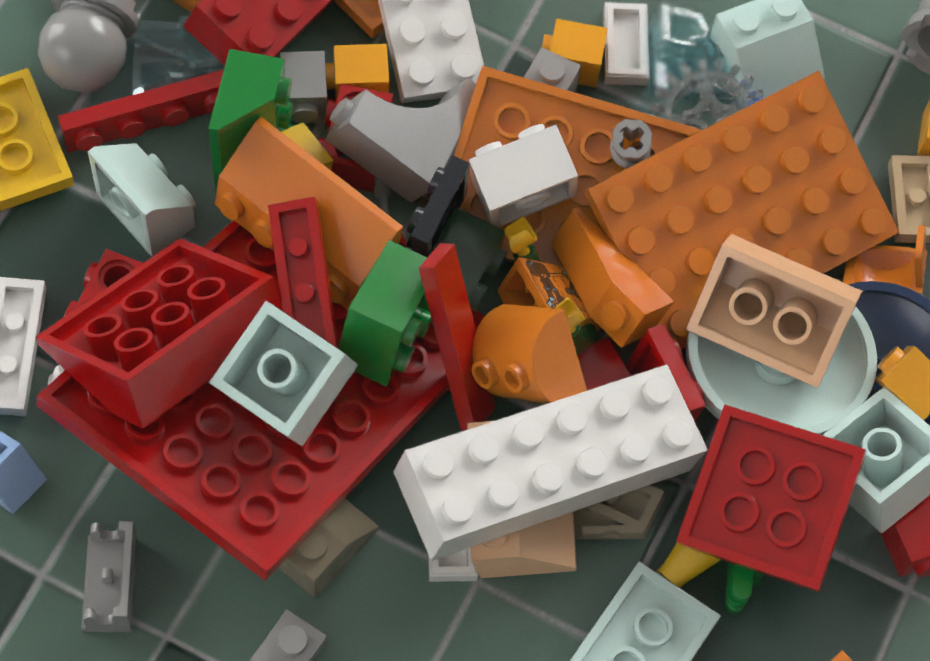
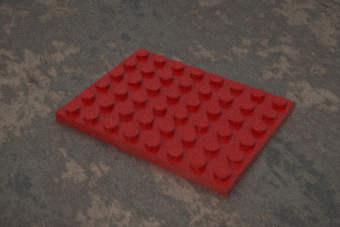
M236 221L229 223L203 247L273 276L281 302L274 251L260 245L254 236ZM333 302L338 343L340 345L348 310L341 304ZM470 305L477 330L485 315ZM431 322L423 339L416 337L412 345L415 347V350L405 372L401 373L396 370L387 387L353 372L303 446L291 440L209 383L210 380L199 387L194 394L184 398L165 412L160 419L150 423L144 429L111 413L66 370L37 395L36 406L253 573L266 581L450 387L433 322Z

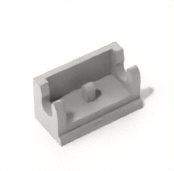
M119 521L115 531L103 530L102 525L97 522L90 526L87 545L82 632H132L138 543L133 521Z

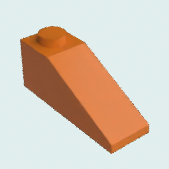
M579 207L572 210L551 241L588 315L620 347L641 339L647 329L657 326L675 302L629 256L620 252L610 238Z

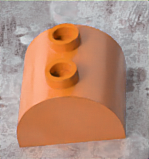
M502 304L491 310L480 322L473 339L472 374L478 385L491 394L503 398L548 404L587 391L565 310Z

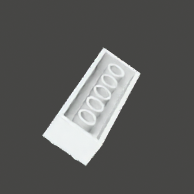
M664 365L405 450L393 472L431 561L688 472L708 449L668 365Z

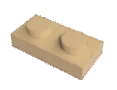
M892 155L888 162L892 216L899 230V233L894 235L895 242L916 243L918 225H925L926 243H930V156Z

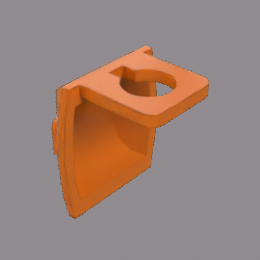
M918 225L915 248L875 245L847 260L843 283L887 282L907 287L922 294L927 259L926 226Z

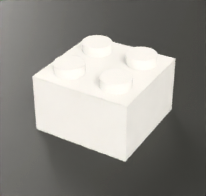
M544 124L529 127L518 134V140L503 146L501 142L487 144L475 151L476 157L469 159L472 183L492 230L577 196L578 174L557 125L546 129Z

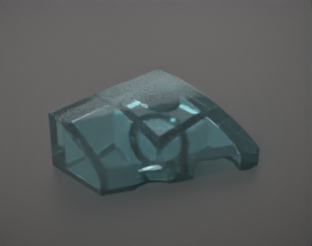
M661 4L648 22L650 94L687 100L735 99L741 93L738 81L730 82L720 63L725 57L719 46L710 38L709 27L702 14Z
M179 16V22L140 20L135 32L132 95L183 81L222 64L183 27L188 17Z

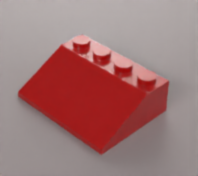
M179 238L35 338L38 345L111 413L144 429L150 423L160 419L165 412L184 398L194 394L199 387L213 378L265 301L281 311L282 305L273 276Z

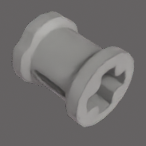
M625 119L616 125L612 132L613 139L610 145V152L617 165L627 169L650 156L652 132L647 124L641 120ZM624 138L629 141L638 138L640 140L638 151L633 147L624 150Z

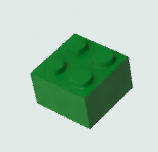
M388 240L348 308L339 350L358 364L354 372L386 387L396 370L401 373L405 372L415 350V347L412 345L416 337L423 339L432 322L418 269L427 257Z

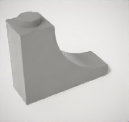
M467 78L445 93L438 105L428 108H408L395 105L365 89L352 100L344 98L336 106L330 116V121L334 124L326 141L412 203L427 193L430 181L439 166L445 168L461 133L476 84Z

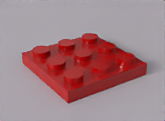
M724 404L676 543L680 546L819 593L867 454L866 449Z

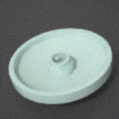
M855 306L818 388L689 331L686 344V364L691 378L696 380L701 386L706 408L718 420L723 406L726 404L823 435L867 400L876 377L877 351L870 327L862 313Z

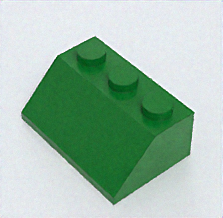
M229 49L208 128L215 193L217 192L219 175L258 119L264 118L280 132L294 126L290 124L293 102H289L292 79L285 77V59Z

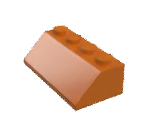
M261 117L251 127L219 175L215 205L226 218L236 221L249 231L260 245L274 251L268 205L315 197L319 205L332 301L341 304L348 310L388 240L399 244L403 226Z

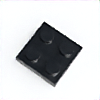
M453 155L446 169L439 166L435 171L427 192L431 193L425 209L417 207L407 227V232L411 234L407 247L411 248L412 251L428 258L434 249L443 243L467 196L469 162Z

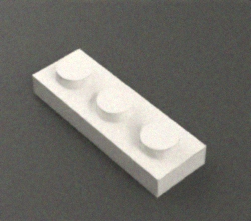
M0 277L1 415H27L38 347L35 337L40 334L47 291L45 281Z

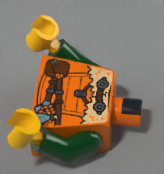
M521 217L504 228V232L510 240L509 245L513 251L515 263L497 292L504 304L565 310L578 356L596 341L597 332L601 327L588 315L565 268L545 263L539 259L536 249L532 244L538 240L537 235L527 219Z

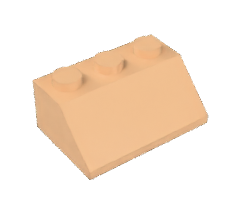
M731 234L720 248L686 330L818 388L862 291Z
M493 421L467 423V428L469 430ZM574 511L471 547V561L481 578L577 571Z

